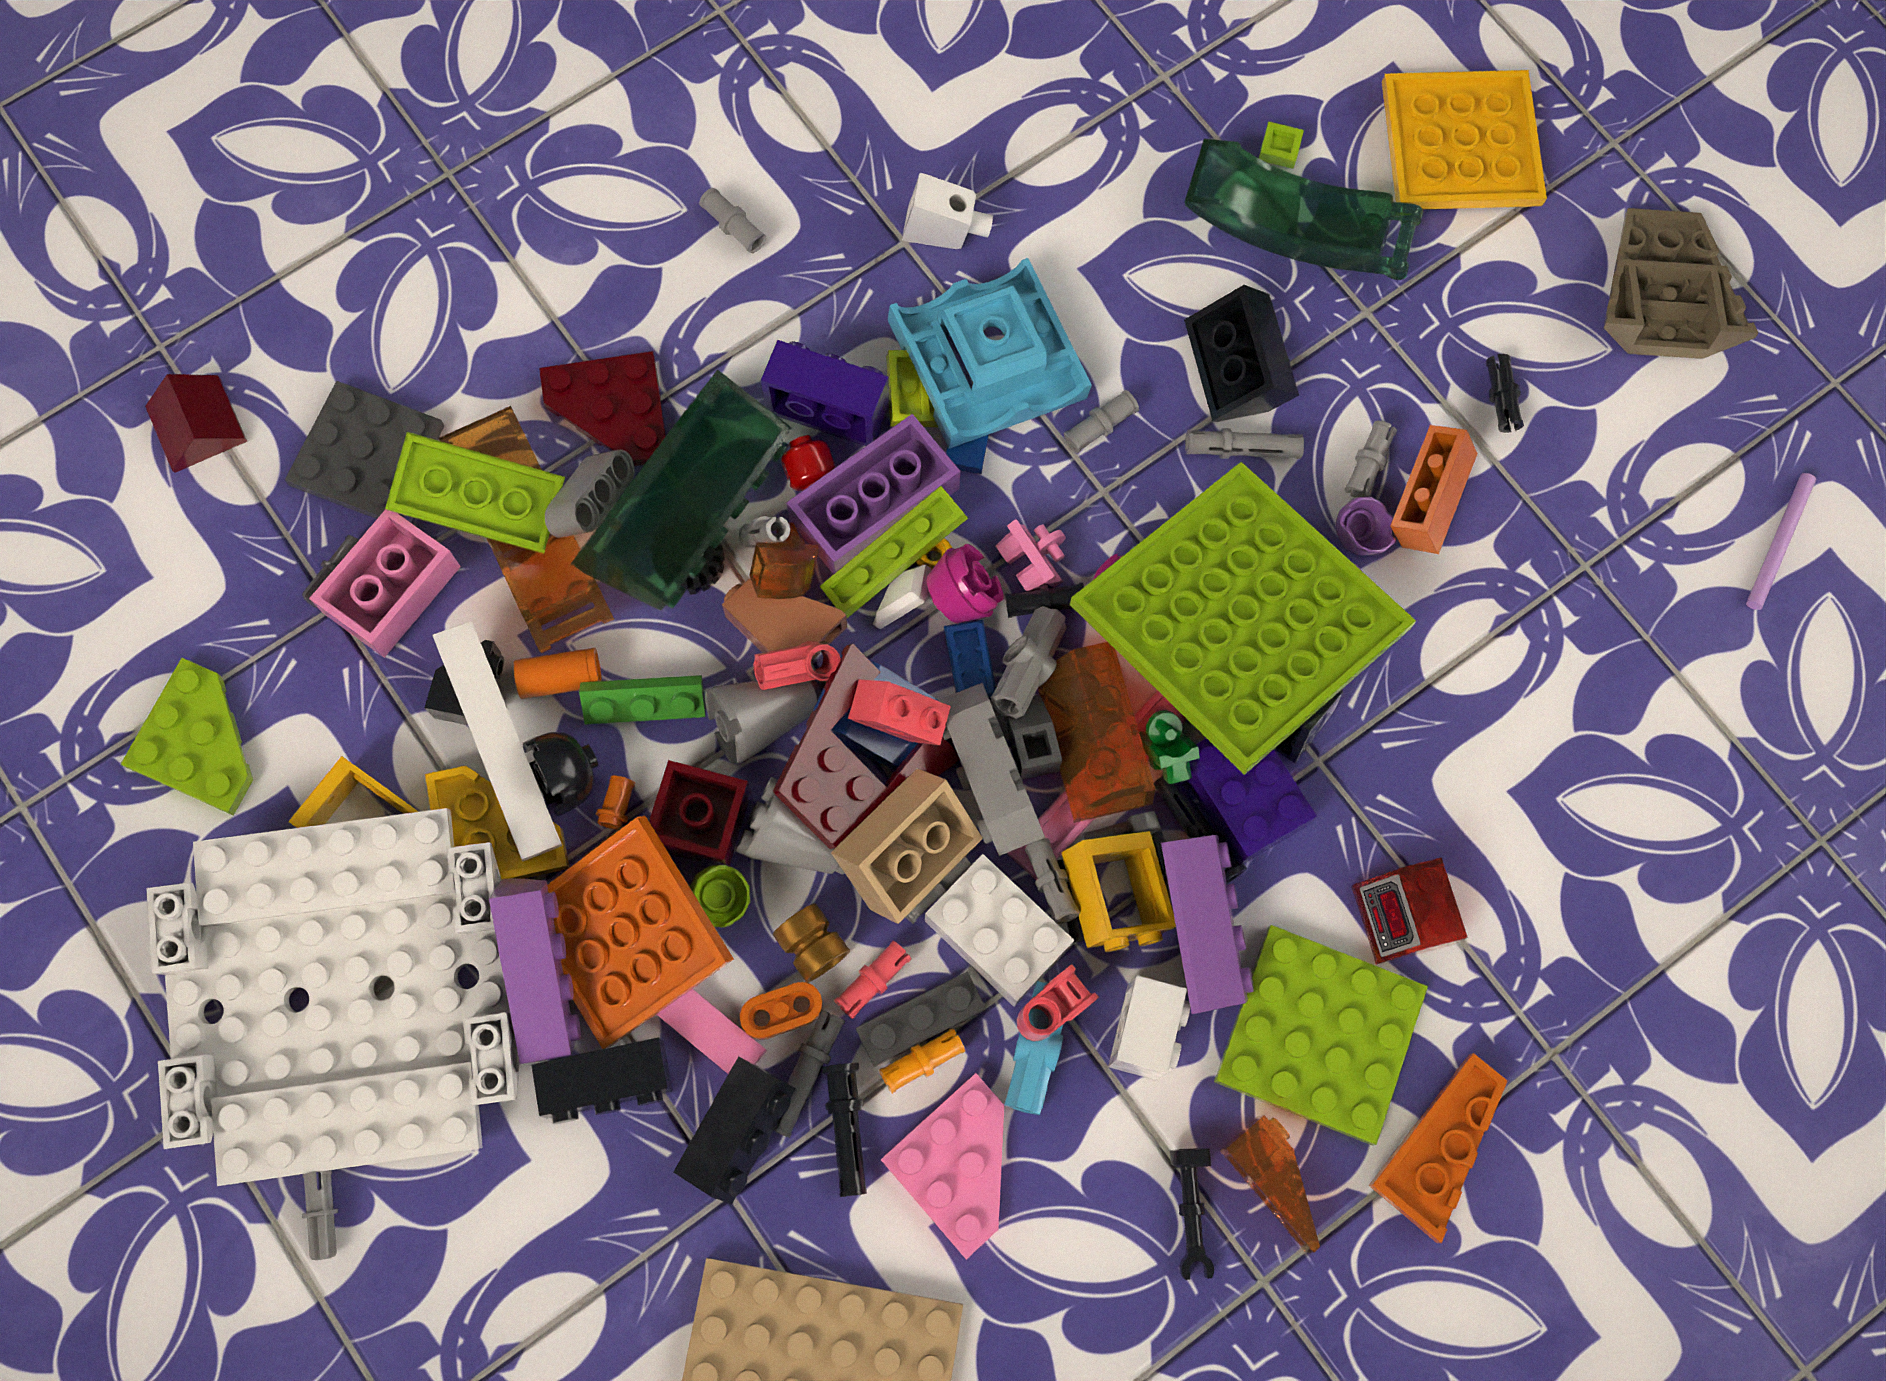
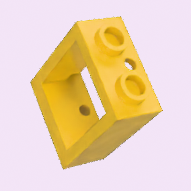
M341 756L288 822L296 828L325 824L359 782L402 814L419 811Z
M1150 831L1082 840L1061 852L1074 902L1080 911L1078 917L1087 948L1104 946L1105 952H1111L1130 946L1129 941L1138 940L1139 946L1151 945L1163 940L1162 933L1176 927L1174 913ZM1124 860L1142 924L1112 929L1094 864Z

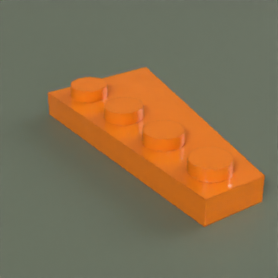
M1471 1053L1466 1057L1368 1185L1436 1243H1442L1450 1215L1453 1209H1456L1461 1197V1188L1469 1169H1472L1481 1139L1484 1132L1490 1126L1507 1084V1080L1475 1053Z

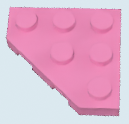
M977 1073L968 1079L881 1159L884 1165L966 1260L999 1230L1004 1104Z

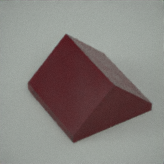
M167 374L145 405L174 473L248 442L218 375Z

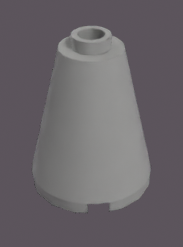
M815 680L767 690H761L758 681L714 686L706 690L705 704L709 720H716L719 731L714 734L720 747L731 763L739 764L747 761L809 718L821 695V691Z

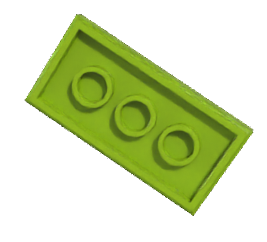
M407 432L385 509L544 554L550 535L545 523V511L563 487L565 477Z

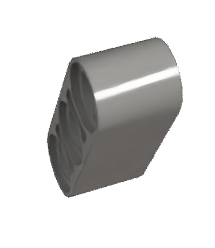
M622 449L587 456L547 506L545 523L548 531L557 538L593 532L634 477V464L631 456Z

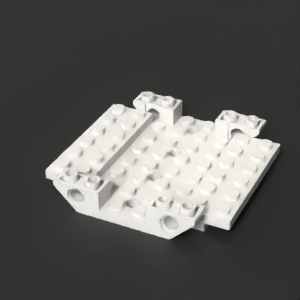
M436 809L193 842L196 890L193 883L190 882L146 888L152 974L165 975L171 1059L158 1061L164 1149L211 1143L214 1134L217 1186L480 1149L483 1146L479 1105L517 1099L520 1062L489 902L490 896L502 879L492 843L454 847L450 809ZM472 964L479 971V980L474 987L465 989L458 982V972L463 966ZM382 976H388L394 982L395 988L392 996L382 1001L375 996L373 988L377 979ZM301 987L309 994V1004L303 1011L296 1012L290 1007L289 997L295 989ZM216 999L222 1003L224 1013L220 1021L211 1024L204 1016V1009L208 1002Z

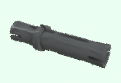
M821 1009L820 1016L807 1043H801L798 1051L802 1053L787 1082L796 1088L791 1097L789 1109L778 1120L773 1131L785 1137H791V1132L823 1065H829L832 1058L829 1056V1053L842 1026L846 1022L845 1020Z

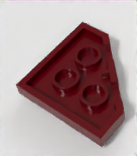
M653 351L539 368L543 402L547 410L557 417L561 416L570 422L579 432L600 446L603 445L611 451L621 449L626 451L631 456L634 467L670 461Z

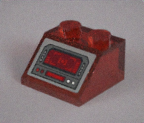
M1442 857L1401 867L1352 885L1376 965L1452 946L1468 938Z

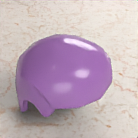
M1371 496L1356 497L1351 499L1339 511L1336 519V533L1343 547L1356 555H1376L1385 552L1396 541L1390 526L1393 516L1387 512L1384 504Z

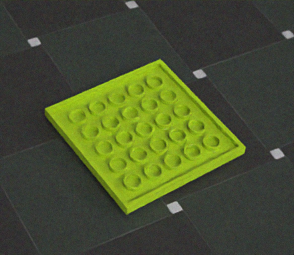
M1242 462L1237 464L1072 596L1070 606L1244 775L1405 635L1416 622L1410 614Z

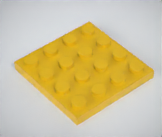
M1529 70L1388 73L1384 75L1382 90L1397 210L1543 206L1547 195Z

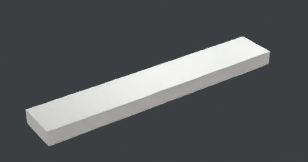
M472 621L433 634L432 636L522 862L561 847V841Z

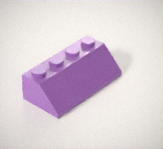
M1218 835L1161 843L1191 1014L1246 1003L1248 1001L1247 993L1254 992L1250 967L1242 968L1239 951L1246 950V943L1242 925L1234 926L1232 909H1237L1239 906L1234 883L1227 884L1224 868L1231 867L1227 842L1219 843Z

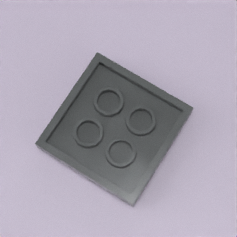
M336 381L285 481L291 487L378 519L384 512L406 433L410 432L438 440L444 424L441 419Z

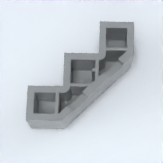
M983 683L938 700L951 706L943 738L944 740L952 738L962 763V767L957 768L956 771L964 791L972 789L983 819L976 822L985 844L993 841L999 856L1045 838Z

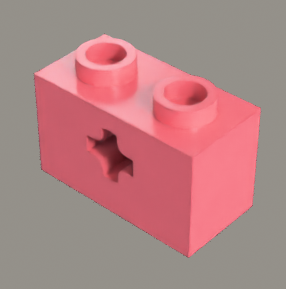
M859 679L848 719L909 742L940 745L951 706L888 681Z

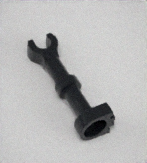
M1210 1148L1170 1150L1171 1165L1180 1168L1183 1203L1179 1204V1215L1184 1216L1186 1255L1181 1259L1179 1265L1180 1274L1184 1280H1190L1189 1270L1191 1264L1200 1261L1204 1266V1276L1207 1279L1213 1278L1214 1265L1211 1259L1205 1255L1201 1215L1205 1214V1206L1203 1202H1200L1197 1167L1211 1166Z

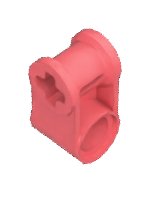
M1073 964L1045 985L1043 990L1033 997L1018 1013L1017 1028L1026 1039L1031 1041L1044 1040L1068 1020H1073L1099 998L1096 993H1090L1074 974L1076 968ZM1039 1009L1047 1015L1049 1024L1046 1029H1038L1029 1021L1030 1010Z

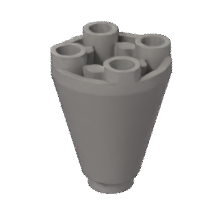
M771 777L761 796L765 803L763 804L759 801L755 803L746 822L750 824L752 829L751 831L745 829L735 851L751 859L833 874L835 871L843 875L844 871L831 854L834 849H829L772 792L778 779Z

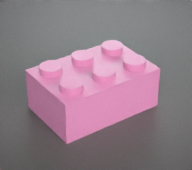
M385 509L309 599L324 615L385 658L461 566L450 550L398 513Z

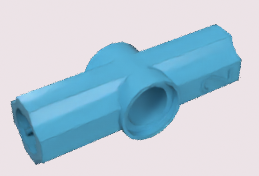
M1037 981L1032 998L1040 993L1048 983ZM1039 1009L1030 1010L1029 1021L1035 1028L1046 1029L1049 1024L1047 1015ZM1063 1025L1042 1041H1031L1022 1036L1021 1033L1019 1034L1013 1061L1016 1062L1004 1106L1021 1112L1040 1115L1048 1089L1050 1073L1055 1071L1063 1041V1035H1061Z

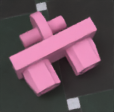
M1017 519L1008 524L1007 527L1010 533L996 545V548L1009 564H1012L1024 554L1030 559L1032 564L1016 574L1023 588L1026 591L1039 590L1040 585L1048 584L1051 587H1056L1062 583V578L1048 560L1046 554L1049 553L1055 562L1065 557L1059 548L1066 539L1064 533L1061 530L1049 533L1044 524L1034 530L1040 541L1036 542L1024 524L1021 525Z

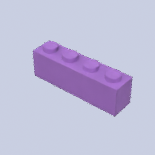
M502 879L490 896L489 902L519 1062L524 1064L571 1056L576 1041L581 1039V1029L578 1015H571L568 1000H572L574 997L573 984L570 974H563L561 959L566 958V946L563 934H556L553 918L559 916L555 892L548 893L545 880Z

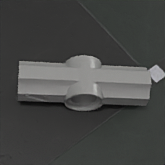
M1044 606L1036 609L1022 637L1017 639L1005 653L1003 663L1007 667L991 697L994 703L993 708L1002 716H1010L1015 719L1024 716L1037 688L1046 682L1054 672L1057 663L1052 657L1067 628L1065 625L1066 617L1057 609H1049Z

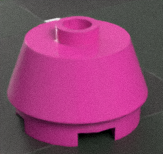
M965 544L957 549H947L927 576V586L934 605L945 617L954 623L990 617L993 614V610L998 606L997 603L1004 599L1003 590L997 575L989 577L985 568L979 563L985 557L970 544Z

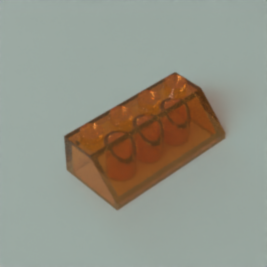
M1108 642L1073 649L1056 660L1057 665L1054 672L1046 682L1038 687V692L1054 725L1062 757L1059 770L1073 823L1153 805L1155 785L1116 650Z

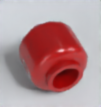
M811 435L801 436L790 441V449L785 451L781 457V463L788 483L795 491L805 490L836 468L828 444L823 440H812Z

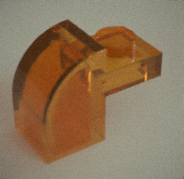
M788 522L790 525V535L786 540L778 541L777 543L756 542L749 576L757 598H796L805 594L811 587L819 547L818 545L805 544L804 539L799 537L794 522Z

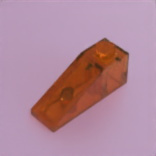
M1265 1115L1259 1116L1221 1148L1220 1152L1304 1252L1314 1253L1320 1248L1294 1149L1286 1141L1290 1138V1135L1274 1117L1268 1120Z

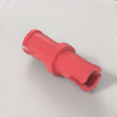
M892 941L869 966L864 965L858 971L860 976L839 997L834 999L835 1003L840 1006V1009L847 1016L854 1019L856 1014L877 993L882 995L887 990L886 984L906 963L911 961L910 955H905L906 951L897 942Z

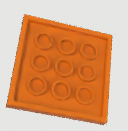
M645 815L633 819L547 885L548 893L555 892L558 902L559 916L553 918L556 934L562 933L565 940L566 958L561 959L563 974H570L573 984V1001L602 1049L609 1048L734 960Z

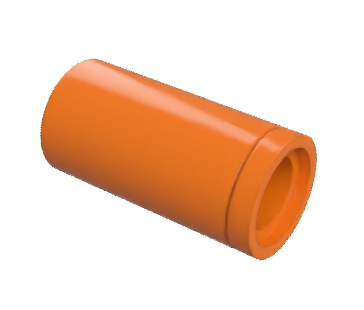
M596 648L514 660V677L520 699L578 691L581 682L602 681L600 661Z

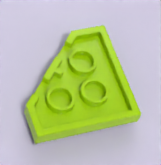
M181 658L120 765L234 816L253 781V776L242 751V740L234 714L229 708L223 677L214 671Z

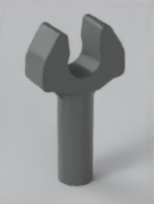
M1155 811L1130 816L1125 822L1086 832L1083 835L1084 840L1147 831L1153 834L1161 831Z

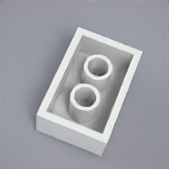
M984 854L925 913V922L1014 1007L1036 985L1037 981L1071 948L1074 939Z

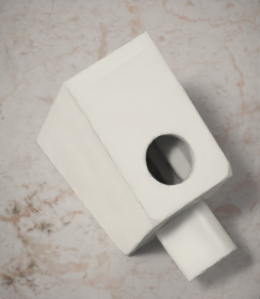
M919 173L907 209L902 241L960 249L967 233L988 238L993 215L974 211L976 193L973 190Z

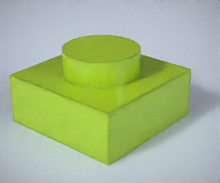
M1268 121L1258 160L1294 169L1304 130Z

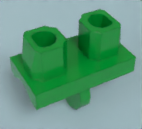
M1162 710L1154 713L1146 724V733L1142 731L1135 732L1136 744L1149 756L1150 766L1154 770L1163 771V778L1168 784L1192 778L1189 761L1200 758L1198 746L1182 732L1181 720L1173 712Z

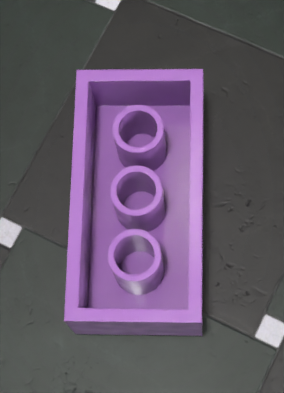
M911 414L786 502L789 520L834 575L937 488L942 486L949 496L958 491L961 471L917 418Z

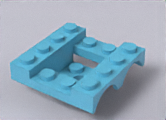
M1029 258L1021 260L1013 270L993 281L971 284L967 279L953 283L944 294L926 304L905 308L894 303L889 307L888 322L901 350H907L935 409L933 417L948 449L1080 402L1088 397L1092 384ZM995 327L1002 331L1004 337L1000 340H991L985 336L983 331L986 328ZM951 335L973 381L972 390L946 338L947 336Z

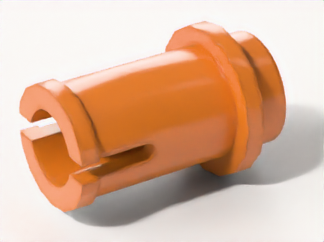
M612 775L609 779L610 783L602 809H597L596 815L599 817L597 823L609 829L620 830L622 824L628 821L625 813L633 787H635V782L622 776Z

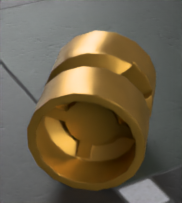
M816 903L795 913L773 933L774 938L785 953H794L796 955L793 964L806 983L828 972L850 953V949L837 932L827 931L830 923Z

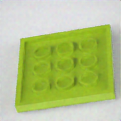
M1270 925L1267 928L1251 974L1254 992L1247 993L1248 1001L1240 1005L1214 1082L1369 1145H1377L1428 986Z

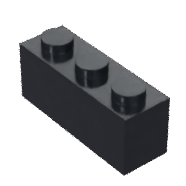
M659 1037L531 1065L539 1116L547 1119L552 1118L553 1124L578 1120V1112L594 1109L595 1115L621 1110L620 1103L637 1099L638 1106L663 1101V1093L672 1092L664 1041Z
M738 1056L673 1173L710 1197L732 1204L736 1196L744 1190L748 1180L747 1176L757 1158L766 1150L769 1144V1137L778 1120L789 1109L791 1097L796 1088Z

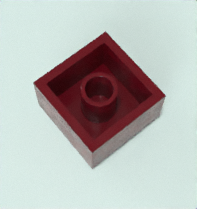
M668 760L649 822L668 853L711 865L730 866L752 791L746 780Z

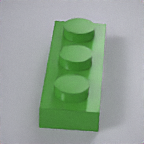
M702 675L580 683L579 695L585 724L700 718L706 715Z

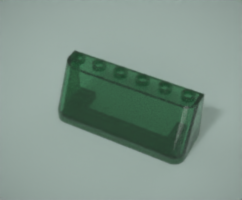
M717 369L574 557L571 564L584 574L661 611L666 605L673 609L686 592V589L681 586L686 577L689 575L694 579L708 561V559L702 556L709 546L715 549L729 530L724 527L729 517L736 520L748 505L749 500L744 497L748 490L752 488L756 491L769 475V472L764 469L768 462L772 460L776 463L789 447V444L784 440L793 428Z

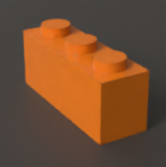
M1436 425L1429 426L1390 525L1402 548L1434 554L1440 553L1478 454L1467 430Z

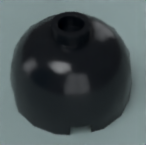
M549 732L523 742L525 753L533 750L532 754L535 760L529 764L543 796L548 804L555 801L558 804L553 811L556 816L569 812L585 802L592 793L595 783L592 769L599 766L589 744L582 747L573 736L563 732Z

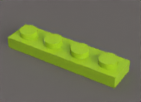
M940 486L819 587L834 606L842 610L848 618L968 518L944 488Z

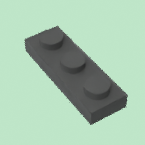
M967 971L855 1029L873 1066L876 1067L910 1050L914 1045L921 1044L986 1011V1007Z

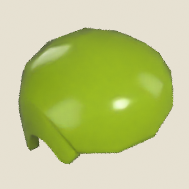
M727 865L708 866L694 876L689 886L714 927L723 928L732 925L744 916L750 903L749 884L737 869Z

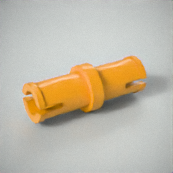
M951 1028L946 1033L923 1046L916 1044L910 1048L911 1053L884 1068H880V1075L886 1086L888 1085L889 1091L893 1094L897 1089L922 1075L929 1077L934 1074V1068L960 1053H964V1045L958 1035L955 1036L956 1031Z

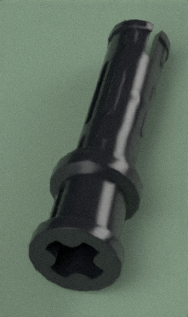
M1162 776L1152 784L1189 839L1201 837L1199 832H1203L1205 836L1218 835L1219 843L1227 842L1225 835H1221L1220 832H1214L1180 782L1168 784ZM1175 797H1179L1195 821L1194 825L1187 818ZM1230 850L1231 867L1224 869L1227 884L1247 870L1245 864H1239Z
M845 1063L822 1067V1074L827 1075L829 1101L825 1103V1107L828 1110V1114H832L840 1197L867 1194L858 1111H861V1106H863V1099L858 1098L856 1071L860 1069L859 1063Z

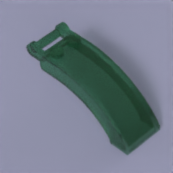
M1205 138L1203 139L1184 201L1186 207L1208 223L1263 250L1297 261L1329 268L1384 274L1394 280H1402L1407 276L1409 269L1407 258L1415 228L1421 223L1424 213L1423 209L1418 205L1394 202L1393 196L1389 193L1344 188L1309 180L1264 162L1243 149L1239 142ZM1391 220L1400 221L1401 227L1393 256H1382Z

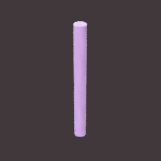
M1802 473L1799 477L1746 605L1752 609L1761 610L1815 484L1816 477L1812 474Z

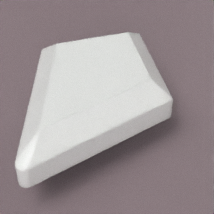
M926 564L905 570L888 586L876 613L873 625L878 629H882L923 604L929 596L927 576L931 572V568Z

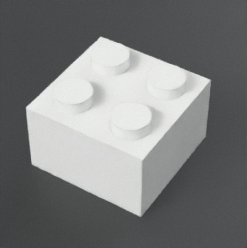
M1136 975L1126 989L1108 1067L1158 1080L1168 1074L1171 1068L1176 1069L1181 1052V1044L1175 1042L1177 1031L1180 1030L1181 1026H1186L1190 1013V1003L1185 1000L1187 989Z

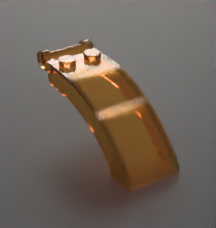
M511 406L438 438L441 442L542 470ZM550 533L544 554L487 538L516 604L541 654L552 649L551 644L601 621L603 624L615 620L574 535L557 538ZM593 602L595 607L543 630L542 625Z

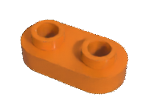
M806 982L793 983L749 999L741 1009V1026L750 1037L758 1040L769 1039L815 1022L820 1016L821 1009L823 1008L822 997L816 987ZM799 998L808 999L810 1001L809 1009L805 1012L796 1011L794 1009L795 1001ZM765 1011L769 1013L770 1020L765 1026L755 1024L754 1019L758 1012Z

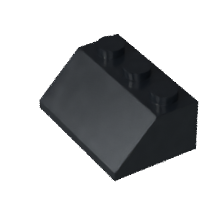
M1242 285L1184 319L1212 421L1220 422L1266 413L1299 396L1270 294L1247 285Z

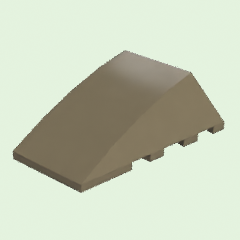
M1627 209L1622 227L1604 329L1628 354L1704 359L1752 340L1759 334L1754 322L1748 323L1744 315L1747 307L1741 295L1735 296L1729 283L1732 276L1727 266H1721L1717 258L1719 249L1702 213Z

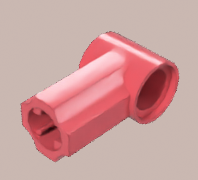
M806 641L799 646L754 654L753 666L755 678L760 689L767 690L811 680L827 681L831 673L835 672L841 658L838 651L830 645L817 641ZM821 651L823 663L817 670H813L811 667L812 656L816 652Z

